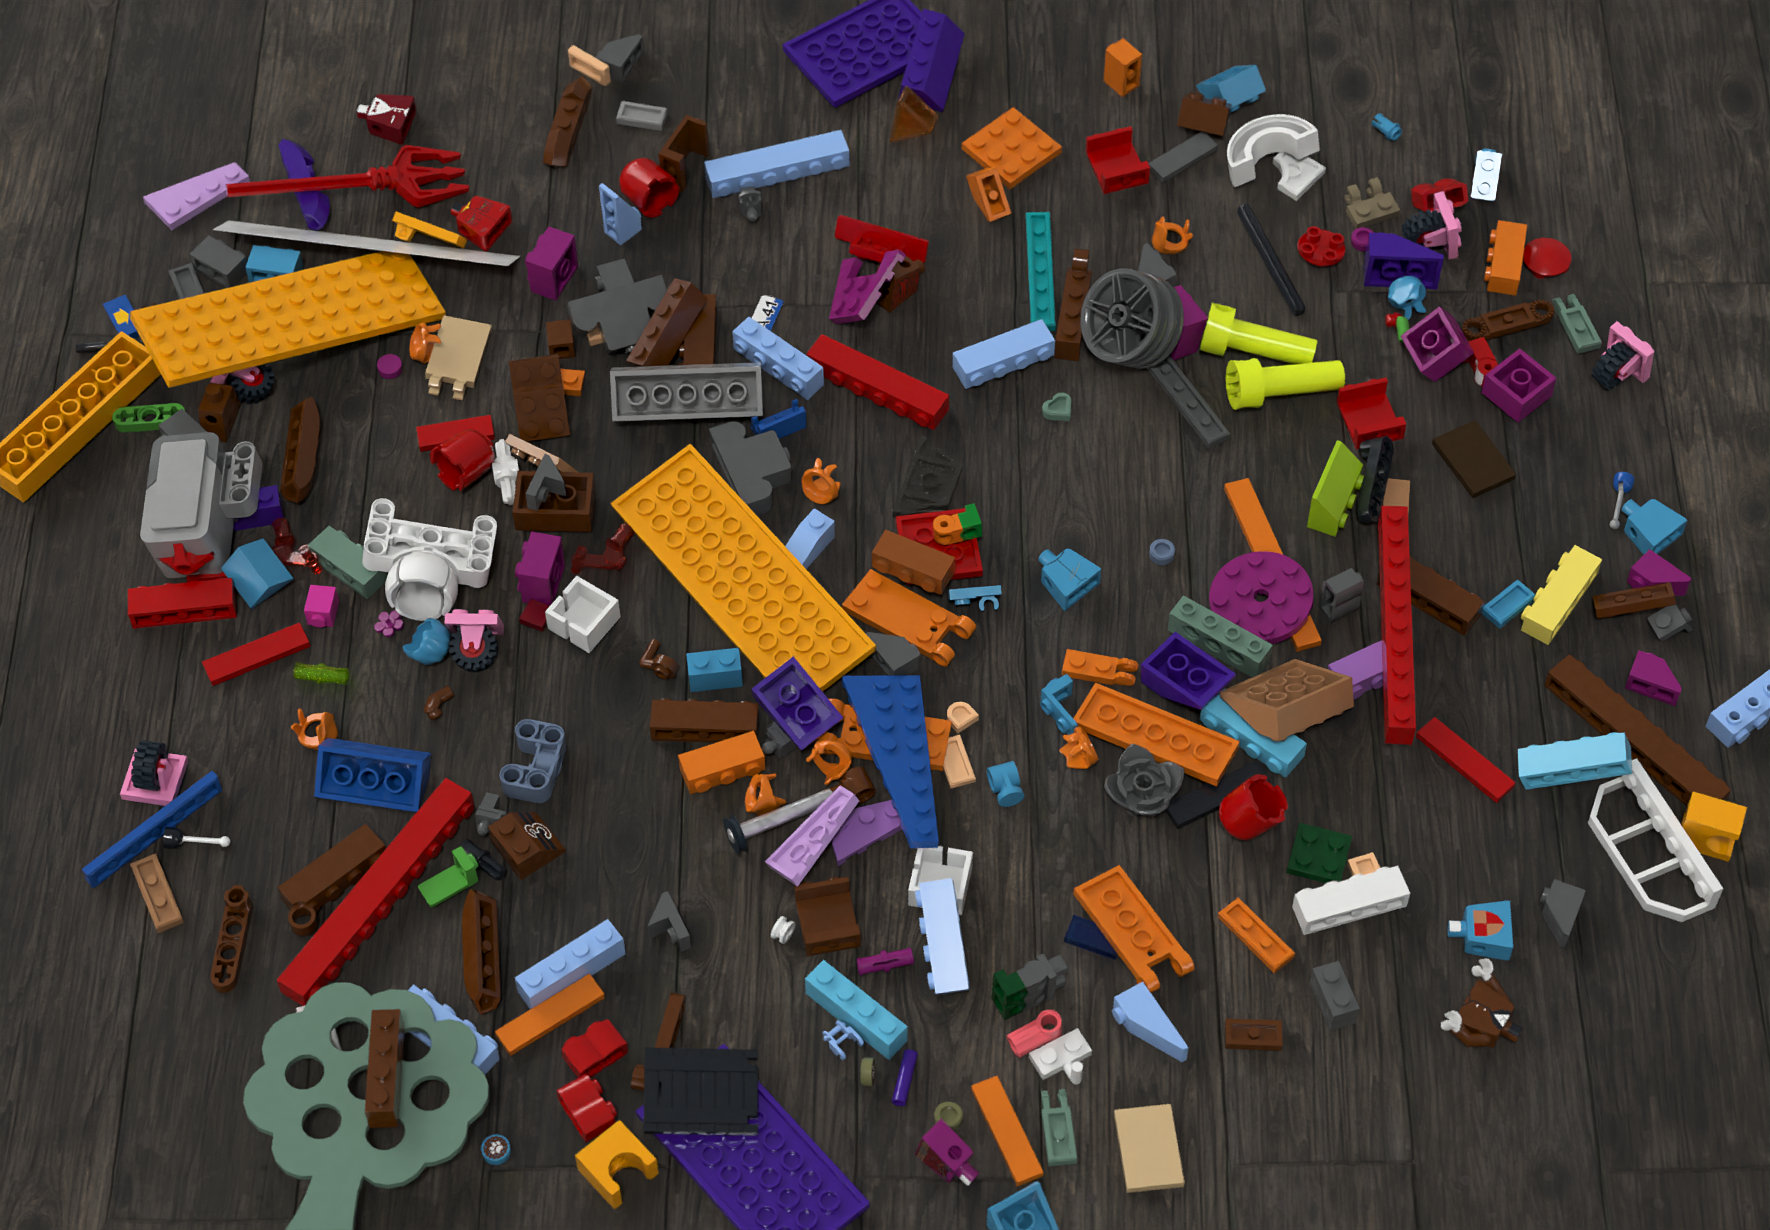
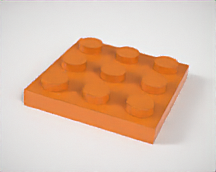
M1013 107L962 143V150L982 167L997 168L1001 182L1011 189L1061 154L1062 146Z

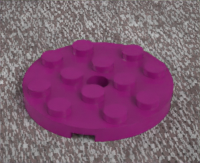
M1258 551L1238 556L1219 570L1210 587L1209 602L1210 609L1214 613L1270 644H1275L1290 638L1306 624L1314 604V594L1311 580L1300 564L1279 553ZM1257 593L1269 596L1263 602H1258L1254 599Z

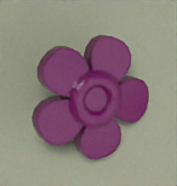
M394 610L390 613V616L387 612L379 614L378 619L380 622H377L374 628L378 633L383 632L385 637H391L395 633L394 629L397 631L401 630L404 623L400 619L401 615Z

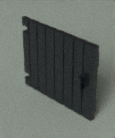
M645 1047L643 1134L758 1135V1125L748 1124V1119L758 1118V1066L747 1065V1060L758 1059V1050Z

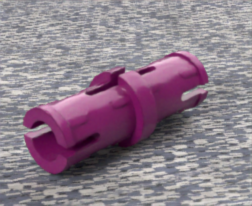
M909 947L888 953L884 950L880 951L878 955L856 958L858 973L861 976L882 970L886 973L890 972L892 968L914 965L912 950Z

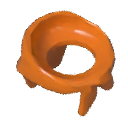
M1161 217L1155 223V230L1152 236L1154 248L1163 254L1182 252L1193 237L1192 233H1188L1189 220H1186L1182 228L1178 224L1165 222V218ZM1167 230L1176 231L1181 236L1182 241L1176 244L1167 241Z
M419 323L415 327L411 335L409 347L410 357L413 360L421 363L429 362L434 344L441 343L438 336L429 333L439 330L441 328L440 324L427 326L425 323Z
M817 458L814 468L804 472L802 489L806 497L818 504H828L833 499L838 498L841 483L835 482L830 477V474L837 468V465H828L824 470H821L822 460ZM812 476H820L821 478L813 481Z
M298 709L300 723H294L291 726V730L298 735L301 745L308 749L318 750V745L327 738H337L338 729L332 713H315L305 718L302 709ZM321 721L316 727L317 736H306L305 730L307 726L312 722Z
M1082 727L1074 728V734L1063 735V739L1068 743L1060 748L1059 752L1066 756L1068 768L1088 769L1098 762L1097 753Z
M826 740L814 744V749L806 761L809 762L813 759L818 768L826 775L825 784L828 785L832 780L841 778L849 769L853 755L844 744ZM825 749L832 750L839 756L840 762L838 764L828 763L821 758L820 754H823Z
M756 774L752 777L745 795V806L748 813L761 816L778 809L779 806L786 803L785 799L773 795L769 780L774 779L776 774ZM761 787L758 799H756V789Z

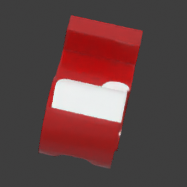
M1484 337L1468 341L1474 354L1461 362L1462 364L1469 362L1475 373L1474 380L1481 387H1483L1485 375L1498 366Z

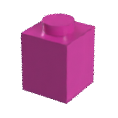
M310 585L304 608L308 625L319 628L334 626L339 605L336 587Z

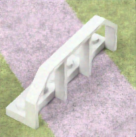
M1638 759L1632 760L1633 774L1623 775L1599 785L1588 824L1645 911L1684 922L1714 909L1723 887ZM1627 786L1636 795L1640 808L1646 810L1651 819L1608 836L1596 817L1602 796ZM1654 828L1657 832L1661 833L1670 853L1675 854L1676 858L1634 875L1615 844ZM1681 867L1683 873L1689 876L1694 883L1698 896L1704 898L1705 902L1682 910L1650 900L1640 884Z

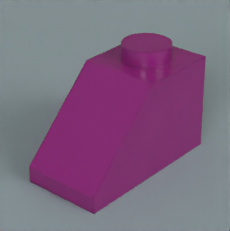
M1649 549L1631 567L1627 583L1634 589L1671 582L1674 595L1684 596L1688 591L1692 578Z
M1638 650L1625 689L1676 706L1682 688L1666 661L1652 653Z

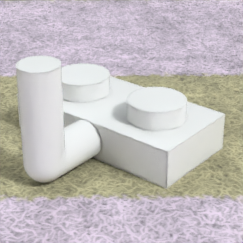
M1077 1028L1030 1052L1029 1059L1043 1080L1064 1070L1073 1084H1079L1082 1081L1083 1065L1079 1061L1091 1056L1092 1050Z

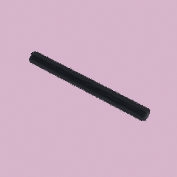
M1246 203L1240 205L1237 213L1294 316L1304 314L1306 307L1250 205Z

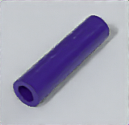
M907 1049L903 1054L892 1098V1103L896 1106L906 1105L918 1053L914 1050Z

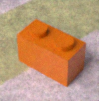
M1124 38L1111 44L1106 49L1104 82L1121 97L1140 86L1142 54Z

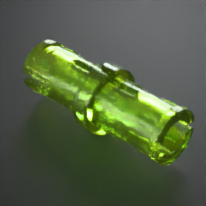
M296 662L293 676L294 679L317 681V684L332 682L346 685L349 679V669L326 666L324 663L310 665Z

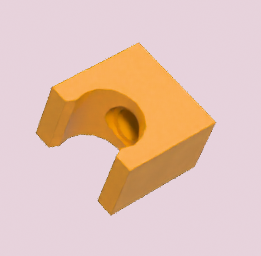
M1693 792L1682 818L1681 826L1700 854L1729 862L1734 842L1739 839L1747 807Z
M620 1120L575 1155L578 1171L614 1210L622 1204L620 1188L612 1180L618 1170L624 1167L638 1168L650 1180L659 1174L656 1158Z

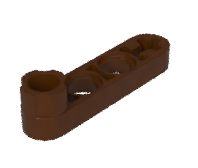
M233 885L231 889L226 890L224 893L226 905L210 974L214 989L221 993H228L237 985L253 911L249 893L241 885ZM237 924L242 927L241 931L236 935L227 933L231 925ZM227 949H235L237 951L236 955L228 960L222 958L223 952ZM223 967L227 968L229 979H225L224 983H220L219 979L223 978L225 972Z
M673 992L670 994L655 1048H674L685 1010L686 995ZM637 1064L634 1068L631 1089L644 1092V1065Z

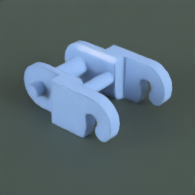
M837 1020L835 1028L830 1032L823 1031L822 1033L824 1041L827 1040L829 1042V1048L836 1056L840 1055V1059L843 1061L846 1059V1056L838 1047V1044L846 1038L858 1041L859 1046H862L864 1041L850 1025L846 1028L844 1022ZM841 1030L844 1035L836 1041L833 1036Z

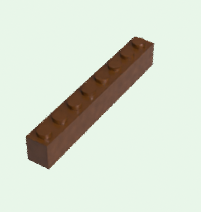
M1569 654L1548 672L1544 686L1601 735L1625 732L1631 745L1632 760L1637 758L1646 773L1686 807L1693 792L1727 801L1731 789L1722 779L1714 776L1702 762L1695 760L1689 755L1683 746L1671 740L1660 727H1656L1646 719L1641 711L1633 708L1621 694L1615 693L1609 688L1602 678L1590 672L1580 660H1576Z

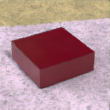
M530 599L519 617L520 624L543 632L547 626L545 611L550 606Z

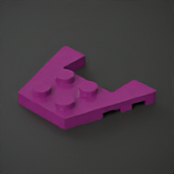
M900 250L886 252L876 274L860 277L856 276L863 262L856 257L843 259L829 320L835 324L865 320L881 295L878 290L884 282L891 280L895 274L891 270L897 261L903 262L906 254Z

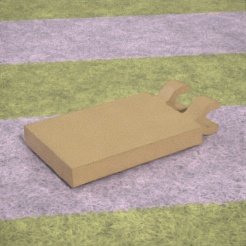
M443 315L441 328L437 334L441 343L434 344L425 372L426 379H429V394L438 396L442 382L454 384L453 399L463 400L466 387L474 388L491 334L490 324Z

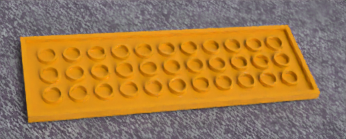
M380 251L130 311V319L167 386L171 388L417 326L419 323L441 320L443 315L445 316L446 311L410 254Z
M691 444L610 503L612 509L729 640L739 648V651L764 679L794 656L823 692L875 652L876 644Z

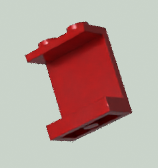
M1131 126L1086 137L1085 153L1104 194L1149 183L1150 166L1147 161L1141 162L1132 144L1133 129Z
M1387 378L1371 379L1367 382L1354 385L1348 384L1339 388L1336 403L1356 449H1360L1361 442L1367 439L1388 436L1392 441L1404 439L1406 422L1403 416L1396 418L1386 395Z

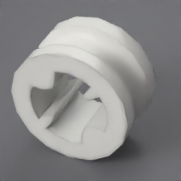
M781 916L772 929L771 938H779L780 943L785 944L793 934L795 922H787V918Z

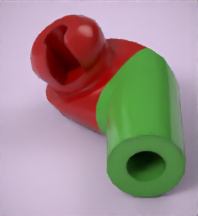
M1398 312L1387 314L1385 316L1386 326H1394L1398 332V341L1404 343L1401 335L1409 330V321Z

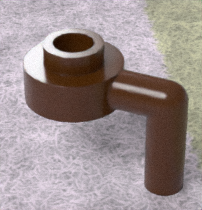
M651 639L639 661V665L642 668L654 670V674L661 679L674 678L679 670L678 663L672 658L661 654L653 659L661 643L656 639Z

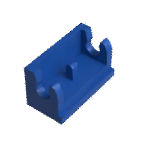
M795 399L791 401V408L760 421H758L757 416L752 417L751 430L755 435L773 430L776 432L778 439L806 428V411L803 406L798 407V400Z

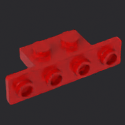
M839 215L837 218L835 238L850 242L849 253L856 255L859 259H871L881 264L886 252L900 250L912 261L917 259L923 263L926 261L929 246L928 240L843 215Z

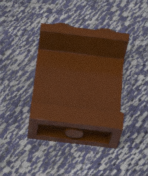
M688 115L683 118L659 152L660 167L676 179V184L679 186V192L681 193L687 187L685 158L690 151L705 157L709 155L707 123L699 118Z
M832 877L827 881L815 883L809 881L798 885V887L794 886L795 901L806 956L861 947V935L859 925L856 924L848 877Z

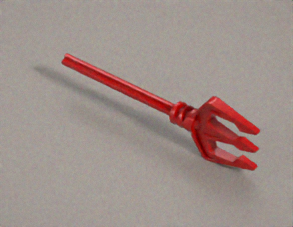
M405 145L400 149L392 166H388V169L381 166L379 169L370 167L368 172L360 174L226 184L227 197L368 186L371 188V191H376L377 188L380 190H385V188L389 190L396 189V192L412 206L422 207L469 192V185L450 183L445 189L421 190L418 185L440 179L451 180L465 175V169L448 166L442 169L414 166L411 162L437 159L444 164L459 160L461 153Z

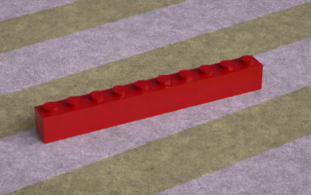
M1382 506L1378 521L1385 744L1412 745L1416 730L1408 507Z
M447 778L442 781L279 976L277 983L281 993L298 1004L305 1006L314 993L337 978L344 963L355 956L359 945L364 939L370 938L378 922L389 915L392 905L398 898L401 899L406 894L411 882L422 875L425 865L431 858L434 859L439 854L444 842L455 835L458 825L463 819L470 817L474 810L471 792Z

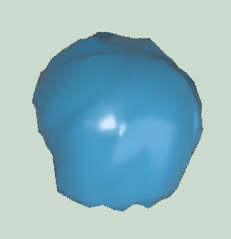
M428 618L417 627L415 634L412 636V642L405 644L403 651L408 657L424 665L440 662L450 649V632L439 620Z

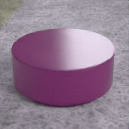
M1365 227L1355 229L1351 235L1352 247L1358 251H1366L1369 233L1374 232Z
M394 354L384 355L377 362L378 373L385 379L396 378L402 373L401 359Z

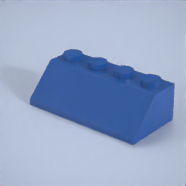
M327 738L318 745L314 797L417 812L421 808L429 780L431 753Z

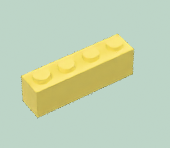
M1574 545L1570 553L1565 552L1558 563L1560 566L1558 570L1553 569L1546 580V587H1540L1533 599L1535 603L1532 607L1528 605L1523 611L1521 619L1524 621L1521 631L1549 645L1597 576L1602 559Z

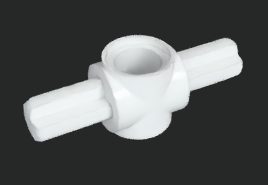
M500 439L499 442L495 443L496 459L492 463L495 485L501 488L503 503L513 505L517 471H519L518 461L511 455L510 446L505 443L504 439Z

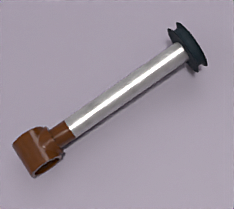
M854 767L843 774L839 780V785L739 824L733 814H731L728 820L726 817H723L725 832L733 850L739 855L741 849L747 852L745 839L814 812L839 786L855 794L859 800L858 804L870 800L876 794V788L864 767Z

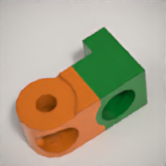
M975 503L966 505L965 512L952 516L940 515L936 517L933 522L935 541L942 545H948L982 537V523Z

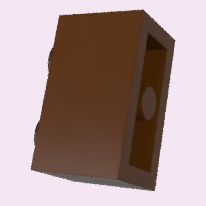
M1190 92V95L1186 94L1182 99L1177 126L1223 136L1227 130L1232 104L1226 103L1227 100L1224 98L1213 97V100L1203 98L1204 95L1201 93Z

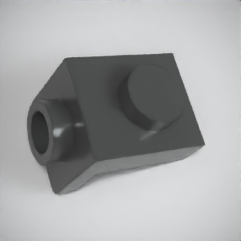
M1677 604L1667 606L1647 618L1661 642L1683 629H1686L1688 633L1693 630L1689 623L1693 620L1685 607L1680 609Z

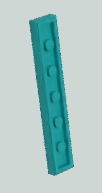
M1026 212L1030 323L1042 319L1049 331H1055L1050 212Z

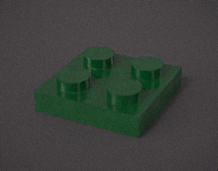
M1299 822L1286 873L1323 883L1331 881L1341 882L1352 836Z

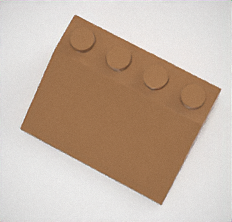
M1297 659L1220 692V697L1259 734L1270 737L1273 741H1283L1294 733L1303 732L1314 724L1323 723L1325 719L1341 715L1343 711L1354 707L1352 677Z

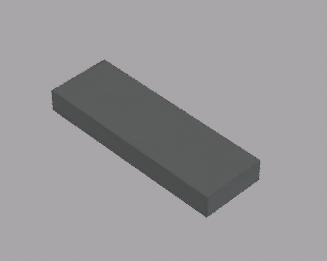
M1202 131L1149 162L1150 171L1164 183L1216 152L1218 144Z

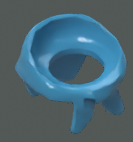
M1404 276L1398 278L1390 285L1388 300L1395 308L1405 310L1407 320L1411 317L1413 307L1419 313L1426 312L1422 304V300L1426 296V289L1418 278Z

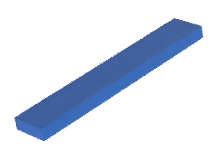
M213 771L208 773L85 866L82 871L89 885L92 888L99 885L164 835L165 827H175L220 793L222 787L218 776Z

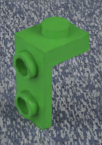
M462 846L452 851L455 865L418 885L420 893L431 908L478 882L476 873L478 863L471 853L466 854Z

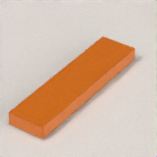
M588 974L495 1031V1035L508 1054L512 1056L605 998V995L592 976Z
M998 1076L971 1085V1091L1016 1186L1043 1177V1170Z

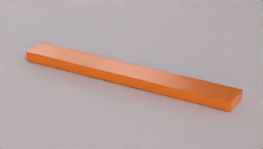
M1249 478L1226 483L1224 490L1251 551H1267L1283 555ZM1310 614L1306 624L1290 637L1296 652L1321 646L1322 642Z

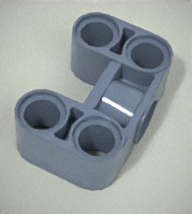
M524 719L517 723L515 727L517 744L521 751L535 755L533 762L528 767L518 764L505 765L499 775L503 793L510 798L543 803L551 797L556 779L561 770L567 748L565 734L559 725ZM536 785H543L542 787H539V788H535V787H534V786H536Z

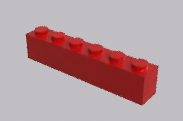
M821 334L806 354V356L823 367L824 378L830 380L835 385H841L858 396H864L879 406L893 410L899 416H905L915 421L920 426L935 430L949 411V394Z

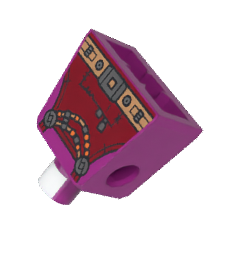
M942 1119L921 1138L915 1155L946 1182L950 1183L958 1176L967 1186H970L980 1175L969 1164L973 1151Z

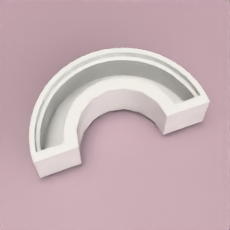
M1291 115L1264 116L1243 125L1232 136L1227 148L1229 174L1234 188L1256 178L1254 166L1266 154L1286 152L1299 160L1320 151L1318 130L1306 120Z

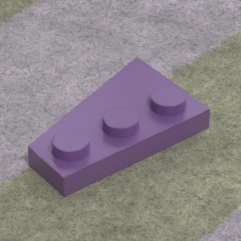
M891 800L852 810L831 840L837 866L845 863L846 859L856 853L859 855L866 851L868 846L878 840L883 841L902 830L901 820L896 809L893 808Z

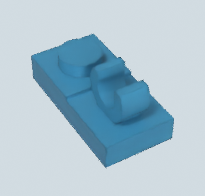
M1001 585L949 589L948 601L955 600V605L970 604V599L982 597L978 604L980 611H984V602L986 600L992 601L993 609L997 610L999 602L994 596L1002 594Z

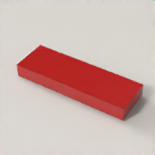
M491 415L416 427L420 452L432 450L467 429L476 430L482 435L487 436L490 440H495Z

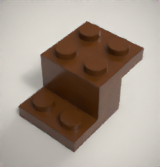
M558 354L509 361L520 439L533 441L570 435Z

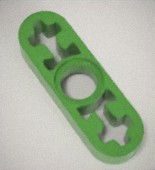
M178 403L121 407L113 413L112 419L115 428L120 432L159 430V424L179 410L183 409L185 411V409ZM148 414L156 415L153 421L147 422L143 420Z

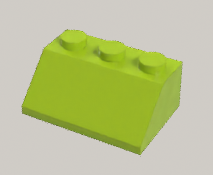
M1336 441L1312 496L1307 523L1308 528L1335 537L1339 528H1345L1349 514H1346L1347 509H1353L1357 495L1354 493L1356 489L1361 490L1364 475H1361L1363 464L1341 441Z

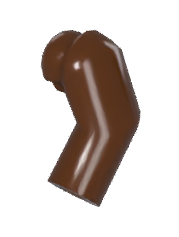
M448 685L427 698L423 710L425 714L427 713L430 720L440 717L442 714L439 709L440 704L454 697Z

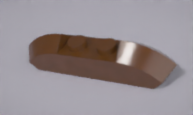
M583 76L568 84L562 94L547 138L543 163L557 166H568L592 96L593 87Z
M313 397L303 400L292 408L290 412L280 492L285 500L295 503L302 501L310 493L315 479L314 468L317 462L315 458L319 444L318 437H320V419Z
M470 889L462 914L464 983L473 1007L481 1015L495 1009L501 999L496 900L491 896L476 889Z

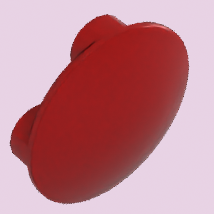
M1316 226L1309 227L1307 232L1299 238L1297 244L1301 257L1307 262L1318 266H1330L1338 263L1344 257L1346 250L1343 235L1320 230Z
M1538 238L1525 246L1523 261L1533 271L1534 277L1543 279L1546 276H1556L1567 272L1571 264V253L1558 240Z

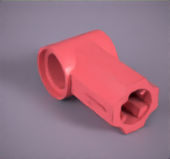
M1045 1010L1038 1015L1036 1020L1008 1034L1007 1040L1015 1055L1020 1058L1040 1046L1061 1037V1017L1056 1011ZM1047 1024H1053L1056 1026L1052 1030H1046L1043 1028V1026Z

